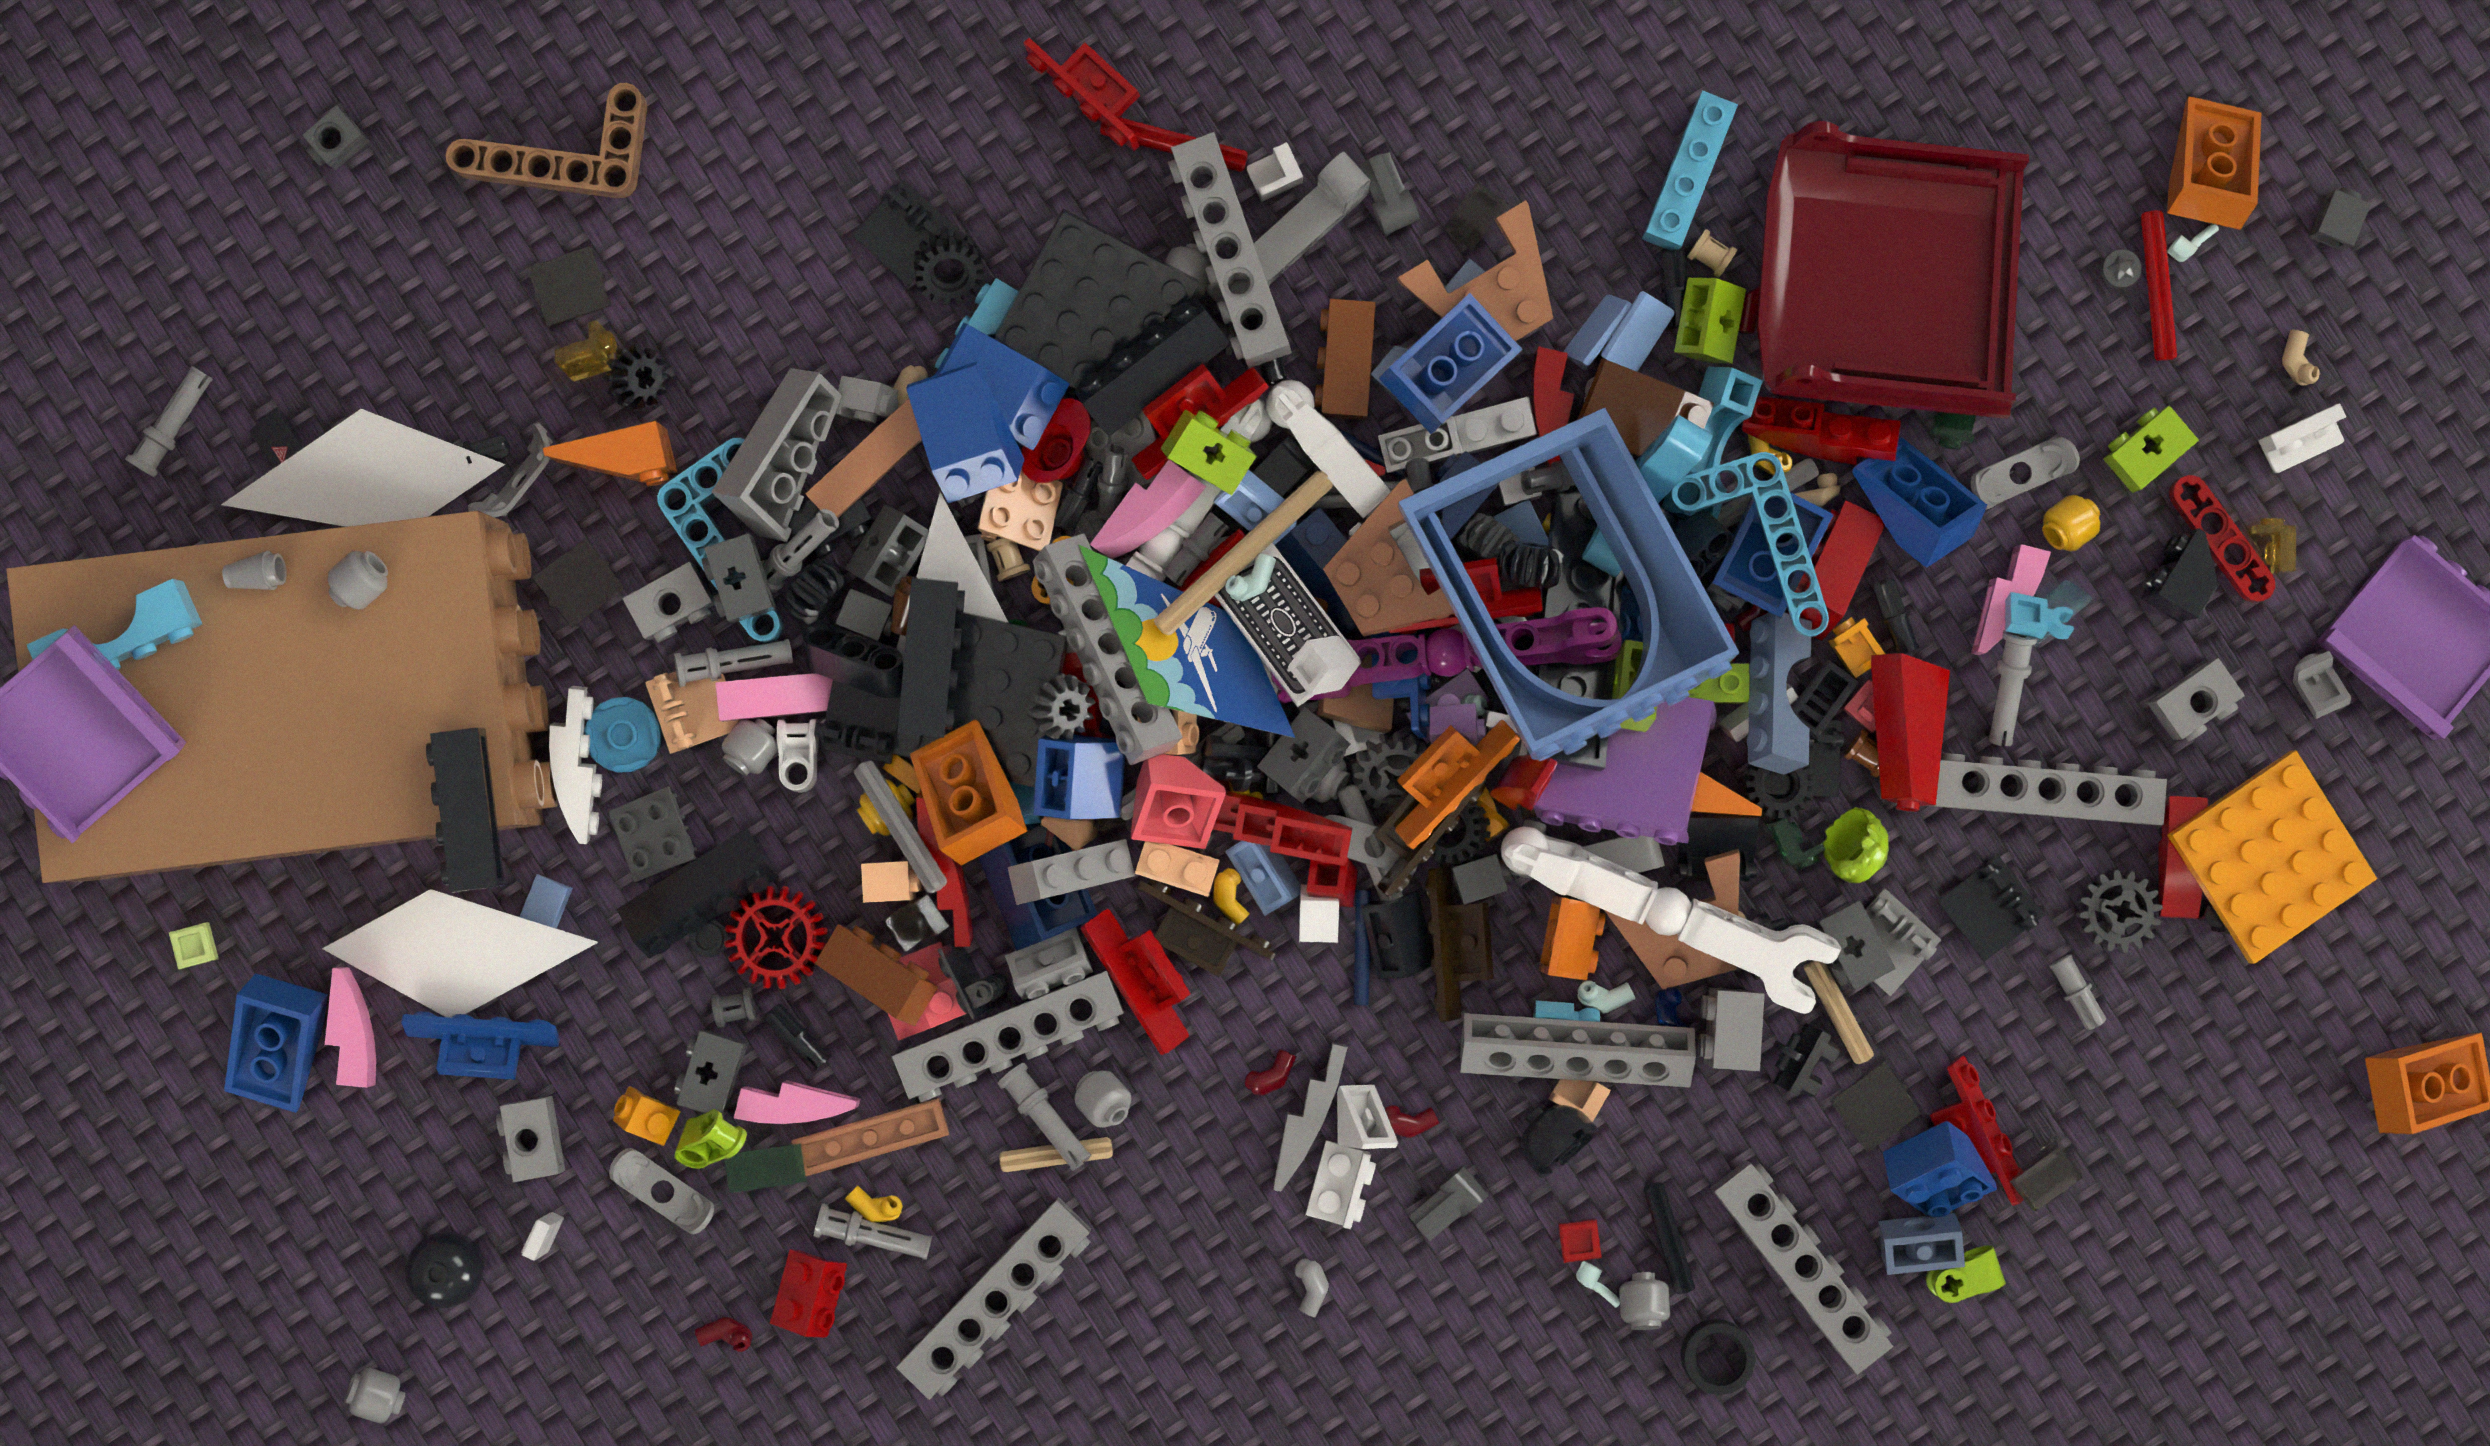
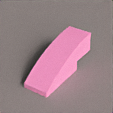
M1169 459L1147 490L1135 482L1090 545L1110 559L1136 549L1153 539L1178 519L1193 504L1206 486Z
M2023 544L2013 547L2006 579L1997 577L1989 580L1971 654H1986L2003 638L2006 598L2010 592L2034 596L2044 575L2051 554L2050 551Z
M815 673L717 682L715 684L719 721L727 722L827 712L833 679Z
M332 968L325 1045L340 1046L336 1085L367 1088L376 1085L375 1040L369 1011L350 968Z
M788 1080L782 1082L779 1094L745 1086L741 1088L734 1118L757 1123L774 1124L810 1122L853 1110L859 1106L860 1098Z

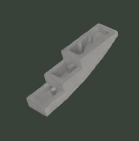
M1331 1043L1325 1080L1309 1077L1303 1114L1287 1111L1273 1190L1280 1192L1283 1190L1305 1159L1320 1131L1338 1087L1348 1048L1347 1045Z

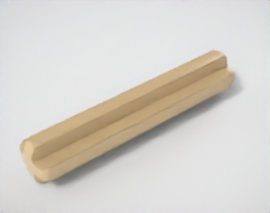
M1814 960L1804 966V970L1853 1061L1856 1064H1862L1870 1060L1874 1053L1827 965Z
M1108 1137L1080 1141L1087 1152H1090L1092 1155L1087 1161L1106 1159L1113 1155L1112 1142ZM1053 1145L1003 1151L999 1155L1000 1167L1003 1172L1068 1164Z

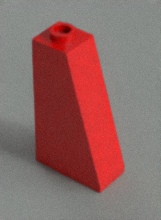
M1903 653L1871 655L1881 799L1897 803L1896 809L1918 812L1920 806L1936 805L1950 670Z

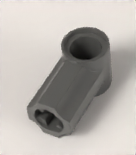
M1390 152L1379 154L1359 164V168L1371 180L1369 192L1374 202L1372 207L1384 235L1420 221L1414 200L1409 190L1404 189Z
M1464 1165L1445 1178L1437 1187L1438 1190L1408 1215L1429 1241L1439 1235L1459 1216L1464 1217L1488 1197V1193Z

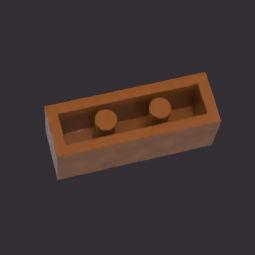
M1330 299L1329 309L1321 308L1320 331L1327 332L1326 347H1318L1317 369L1324 370L1323 385L1316 384L1314 407H1322L1321 415L1326 418L1367 420L1376 302Z
M838 924L814 964L894 1018L915 1026L938 989L937 985L926 979L930 972L912 961L905 965L899 961L902 956L899 951L885 943L878 947L872 943L875 936L862 927L855 925L853 930Z

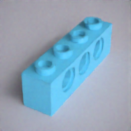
M1702 90L1697 98L1641 238L1642 240L1670 251L1681 248L1738 104Z

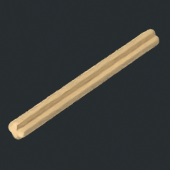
M1316 471L1160 613L1154 620L1157 628L1168 636L1174 633L1219 592L1231 576H1236L1258 554L1265 550L1333 487L1332 482L1327 478L1328 475L1323 471Z

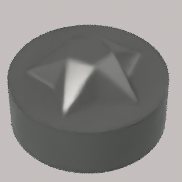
M2124 249L2110 253L2101 264L2100 272L2102 279L2108 286L2115 289H2124L2131 286L2138 280L2141 274L2139 258L2133 252Z

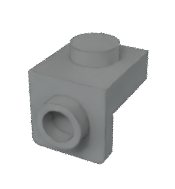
M2330 651L2320 655L2314 653L2304 657L2298 662L2294 670L2293 684L2315 719L2349 705L2351 701L2350 694L2332 667L2333 656Z

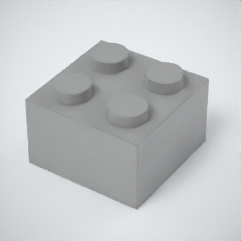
M1708 987V996L1702 995L1700 1009L1701 1018L1706 1019V1034H1700L1698 1042V1055L1703 1057L1704 1064L1717 1069L1760 1071L1764 993L1755 990Z

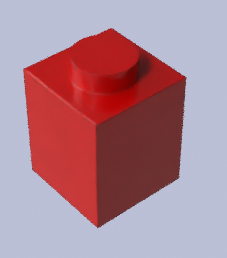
M1347 858L1346 866L1311 860L1306 892L1310 897L1338 898L1339 906L1353 907L1358 870L1349 858Z

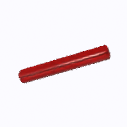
M1121 117L1118 118L1136 135L1141 146L1173 154L1171 147L1196 139V137ZM1101 122L1100 133L1108 136L1105 132L1108 128ZM1219 144L1226 167L1239 172L1243 171L1247 163L1248 153L1245 150Z
M2151 210L2141 215L2154 356L2157 361H2168L2177 357L2164 213L2160 210Z

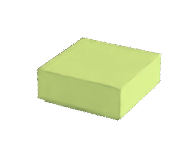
M209 922L169 932L178 969L219 959Z

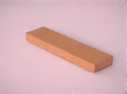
M908 398L806 493L820 510H830L839 518L922 441L910 399Z
M939 1097L791 1140L801 1177H805L948 1136L950 1133Z

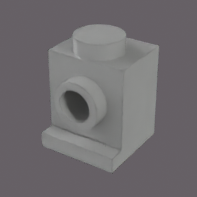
M841 376L838 392L842 397L835 414L854 421L860 420L876 424L877 417L887 419L898 409L897 389L879 382Z

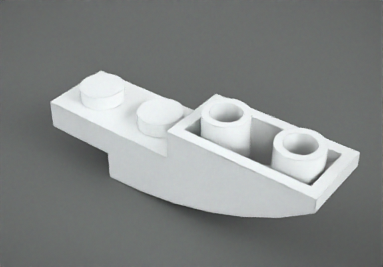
M1524 397L1458 416H1451L1432 434L1422 424L1379 435L1378 438L1387 473L1405 469L1406 463L1414 458H1424L1431 464L1448 460L1453 453L1460 457L1465 450L1469 454L1503 446L1505 443L1538 435L1530 399L1529 397Z
M571 686L568 689L566 723L553 722L550 725V765L556 795L567 824L578 843L587 844L590 841V835H597L599 812H593L594 797H600L602 774H596L597 764L581 763L582 757L588 758L590 735H584L585 719H592L593 697H587L588 687Z

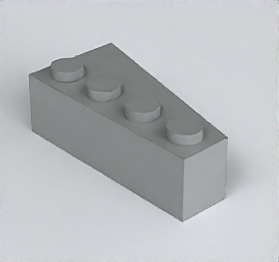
M790 368L712 490V493L759 537L788 541L792 530L788 525L793 511H799L804 496L800 495L805 479L807 474H813L817 464L815 460L817 447L820 441L826 440L842 395L819 372Z

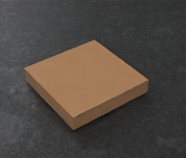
M1371 654L1363 659L1361 667L1372 668ZM1372 683L1352 687L1350 694L1344 698L1320 699L1318 701L1317 716L1387 733L1392 729L1394 698L1376 700L1372 696Z

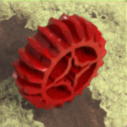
M767 886V899L763 898L761 892L752 893V898L755 902L753 905L747 899H742L739 901V904L745 910V913L742 914L735 910L730 913L733 919L739 921L738 926H725L726 932L736 933V939L724 942L725 947L737 946L738 949L737 953L731 954L728 957L729 961L733 962L742 958L744 963L738 967L737 972L741 975L747 972L749 968L752 969L753 972L749 977V982L752 984L756 983L760 976L763 975V987L767 989L771 988L774 978H777L779 989L786 988V976L788 975L795 985L800 984L802 981L799 970L807 976H812L814 971L808 962L812 961L815 963L819 955L814 953L815 949L823 950L826 945L825 942L817 941V935L829 933L828 928L816 929L815 922L825 918L823 913H818L814 916L809 914L816 906V902L810 900L804 906L800 905L804 898L802 891H798L792 900L789 899L790 888L787 886L782 887L779 897H776L774 886ZM771 905H779L791 909L794 913L779 924L770 920L769 917H765L760 910ZM751 920H753L761 935L760 943L752 953L747 945V929ZM803 921L807 933V943L801 955L793 943L792 935ZM790 924L781 937L784 947H779L778 943L767 947L763 951L772 938L768 928L773 927L774 931H777L780 928H786ZM775 951L788 958L793 965L785 969H772L762 965L759 961Z

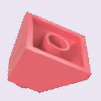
M1161 754L1144 760L1136 785L1131 839L1206 849L1226 794L1225 788L1185 757Z
M942 941L899 959L905 965L912 961L930 972L926 979L937 985L938 989L915 1026L900 1021L888 1014L898 1041L967 1014L957 1002L956 992L958 990L952 978H947L940 968L938 959L941 956L938 949L944 947Z

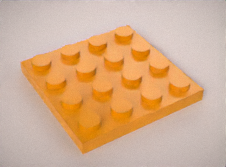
M2290 750L2167 835L2221 921L2227 927L2248 963L2251 964L2257 963L2377 879L2297 750Z

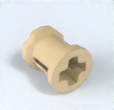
M1705 229L1687 255V258L1690 260L1696 258L1713 269L1714 275L1719 278L1738 249L1733 246L1730 248L1726 247L1712 238L1710 231Z
M1001 538L986 545L987 551L992 552L998 567L999 574L997 578L999 582L1017 577L1031 570L1029 564H1024L1017 543Z

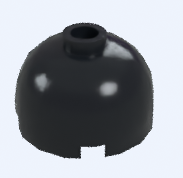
M1556 1104L1547 1109L1544 1105H1541L1526 1118L1529 1126L1522 1135L1521 1147L1523 1155L1540 1178H1544L1553 1173L1549 1167L1555 1162L1560 1163L1562 1166L1565 1165L1593 1139L1590 1133L1598 1132L1599 1129L1577 1108Z
M438 1231L421 1239L411 1250L405 1264V1280L410 1292L421 1303L433 1308H453L468 1301L479 1290L483 1278L484 1259L479 1247L468 1236L461 1233Z

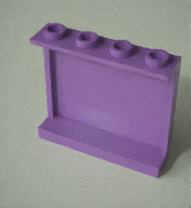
M2411 535L2401 539L2317 639L2316 643L2326 651H2330L2335 659L2432 740L2445 739L2454 728L2450 723L2490 677V590L2479 584L2475 586L2465 577L2467 575L2465 569L2452 560L2445 561L2436 553L2438 550L2437 546L2428 538L2422 535L2418 537Z
M75 625L0 688V777L4 780L10 779L20 789L19 795L30 808H38L48 818L47 824L50 829L60 838L66 837L71 843H74L81 833L163 763L170 761L187 743Z
M1687 697L1672 706H1668L1666 701L1657 705L1656 720L1646 732L1621 728L1608 736L1606 768L1602 771L1557 764L1552 780L1534 806L1537 817L1550 825L1560 826L1563 825V822L1578 824L1579 828L1590 832H1600L1601 829L1616 831L1618 835L1630 839H1636L1641 835L1653 837L1656 842L1665 845H1676L1677 842L1688 844L1687 826L1709 730L1714 729L1717 718L1714 701Z

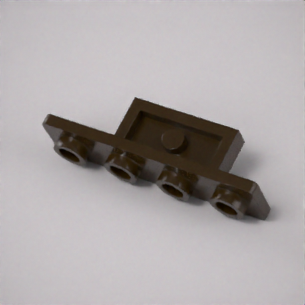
M1487 777L1460 801L1456 810L1448 814L1433 829L1431 835L1425 841L1420 842L1414 849L1405 844L1395 831V828L1420 802L1407 791L1402 795L1372 832L1374 836L1400 856L1377 885L1383 894L1390 898L1394 892L1400 893L1408 885L1412 877L1410 873L1419 862L1424 863L1432 856L1436 849L1435 843L1444 832L1447 834L1455 828L1461 817L1459 813L1468 802L1472 804L1482 795L1485 789L1483 784L1486 782Z
M1450 867L1429 868L1425 887L1431 903L1428 927L1434 943V953L1431 958V967L1436 975L1437 983L1434 1006L1437 1013H1439L1440 1022L1458 1020L1462 1017L1459 981L1494 979L1488 902L1453 905Z
M1150 879L1148 884L1140 881L1137 886L1138 891L1169 907L1164 920L1154 936L1161 943L1162 947L1216 977H1220L1237 944L1269 962H1272L1276 954L1269 950L1272 945L1271 943L1255 934H1251L1248 939L1236 933L1238 925L1218 915L1214 921L1203 915L1204 907L1189 898L1184 897L1183 901L1179 902L1168 896L1171 889L1160 882Z

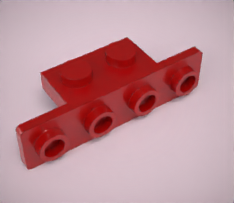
M1029 37L1023 42L1028 56L1025 58L1027 62L1039 74L1046 71L1054 78L1052 84L1067 99L1071 95L1081 103L1078 106L1079 109L1090 121L1095 123L1099 119L1108 128L1105 132L1119 147L1126 144L1133 151L1140 146L1136 135L1118 119L1140 97V94L1135 87L1084 42L1060 66Z
M1202 363L1142 409V412L1161 436L1135 455L1131 461L1145 480H1149L1154 475H1157L1169 460L1161 450V447L1185 409L1194 415H1197L1199 410L1208 414L1219 422L1216 428H1220L1246 405L1257 401L1261 394L1269 388L1268 384L1256 369L1251 367L1222 389Z
M1496 558L1462 563L1492 620L1513 615L1516 617H1527L1534 612L1543 610L1540 587L1501 592ZM1430 568L1419 569L1421 586L1427 595L1441 588ZM1452 614L1443 619H1430L1413 623L1412 626L1389 631V633L1411 634L1425 628H1451L1459 624V621L1455 614Z
M1109 909L1101 911L1081 926L1082 933L1161 1055L1167 1054L1187 1039L1189 1033L1172 1008V1005L1181 1002L1191 993L1184 984L1182 976L1175 970L1163 951L1161 943L1154 937L1151 930L1149 929L1128 939Z
M1964 1055L1960 1056L1947 1066V1070L1961 1101L1934 1110L1930 1114L1934 1126L1948 1121L1968 1135L1990 1174L1997 1173L2012 1206L2020 1204L2030 1193L2028 1177L2022 1168H2018L2012 1155V1144L2008 1136L2001 1132L1995 1120V1108L1981 1091L1977 1070L1972 1064L1968 1063Z

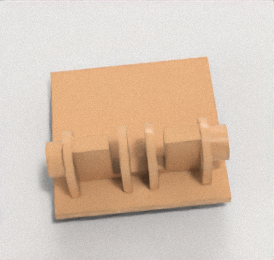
M1021 469L1018 481L986 491L977 528L982 532L981 538L993 542L996 541L998 536L1041 551L1044 546L1050 543L1063 482L1055 480L1050 483H1037L1030 480Z
M676 671L669 674H660L655 676L654 679L645 682L670 754L729 734L738 721H740H719L715 683L726 682L724 674H721V678L718 681L712 682L709 678L687 682L684 687H679Z

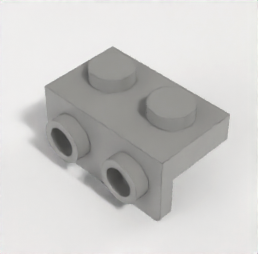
M1076 927L1037 944L1005 955L1013 977V985L1022 1000L1027 998L1037 999L1046 995L1052 988L1062 984L1071 985L1083 980L1085 975L1093 972Z

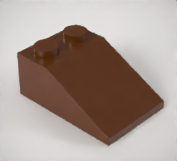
M1602 358L1577 420L1606 408L1629 452L1640 456L1677 415L1704 429L1714 403Z

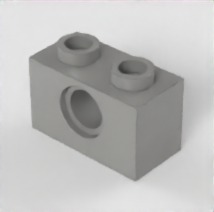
M691 562L682 565L622 598L643 638L649 641L655 638L657 643L675 635L678 632L675 627L689 620L690 624H695L711 615L709 608L715 605L714 598L696 565ZM676 594L681 601L680 609L673 615H667L662 607L663 601L667 596Z
M2215 658L2207 660L2147 702V704L2172 740L2186 738L2190 742L2207 730L2204 724L2217 716L2221 720L2237 710L2239 707L2236 702L2245 695L2220 659ZM2195 692L2202 694L2205 698V708L2200 713L2195 712L2190 704V699Z
M552 1095L500 1106L501 1113L496 1115L499 1135L505 1136L508 1151L503 1152V1163L506 1173L512 1174L513 1182L556 1175L566 1171ZM524 1129H530L537 1135L538 1142L534 1149H527L522 1145L520 1137Z

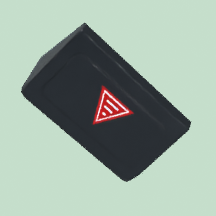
M277 408L266 415L249 431L273 468L306 447L283 411Z

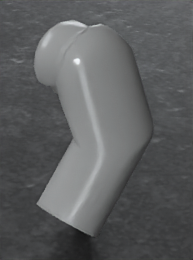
M1301 1259L1296 1264L1295 1274L1297 1277L1302 1278L1307 1291L1298 1310L1309 1316L1316 1317L1328 1291L1329 1284L1319 1263L1309 1259Z

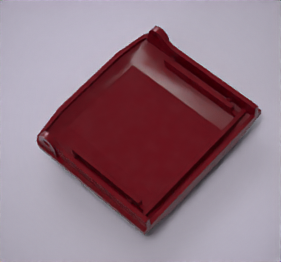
M1826 121L1811 122L1798 132L1787 135L1779 147L1765 208L1757 333L1762 378L1767 390L1775 395L2008 419L2011 407L2016 401V393H2012L2023 176L2024 169L2029 162V154L1860 137L1839 131V126Z

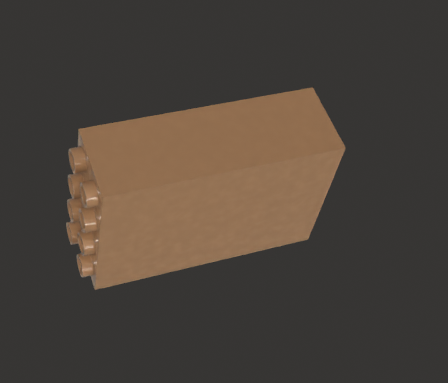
M471 511L7 568L18 672L33 660L27 644L62 628L70 629L75 625L93 644H104L117 639L132 623L136 610V595L171 579L184 581L203 624L192 629L194 635L186 640L174 644L167 640L156 645L157 652L146 658L135 660L132 656L119 662L121 668L118 671L187 743L170 761L163 763L81 833L74 843H71L66 837L60 838L48 826V818L38 808L34 809L42 883L94 881L437 838L436 822H441L439 806H434L431 797V783L436 782L434 766L430 767L427 761L426 744L431 743L430 733L477 727L486 728L498 831L544 825L542 809L557 807L558 798L554 788L550 761L539 763L536 760L533 732L549 730V707L544 687L542 685L530 686L526 676L524 656L539 655L541 643L538 620L534 609L521 610L517 600L515 580L530 579L532 572L530 549L525 533L513 534L508 523L480 511ZM265 551H270L272 554L279 553L283 557L287 577L285 583L278 585L275 590L227 588L224 583L222 571L225 565ZM352 551H362L364 553L369 551L374 553L383 561L388 570V575L386 576L387 589L362 610L353 609L348 606L341 607L329 595V570Z

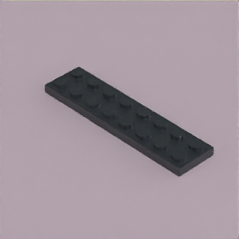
M1572 485L1568 490L1561 492L1553 489L1548 546L1555 547L1563 553L1562 563L1564 565L1558 585L1543 589V610L1541 611L1540 619L1555 617L1575 609L1602 607L1612 612L1616 618L1617 629L1619 630L1624 573L1621 570L1617 577H1613L1582 559V555L1597 527V523L1576 485ZM1602 619L1593 620L1591 623H1600L1605 621ZM1612 643L1604 647H1599L1597 649L1606 650L1612 645ZM1616 658L1607 662L1591 664H1570L1565 662L1536 664L1535 676L1552 687L1578 697L1611 700ZM1596 734L1586 740L1587 745L1578 751L1566 755L1564 750L1549 758L1554 759L1558 762L1557 764L1602 771L1606 768L1608 736L1600 738Z

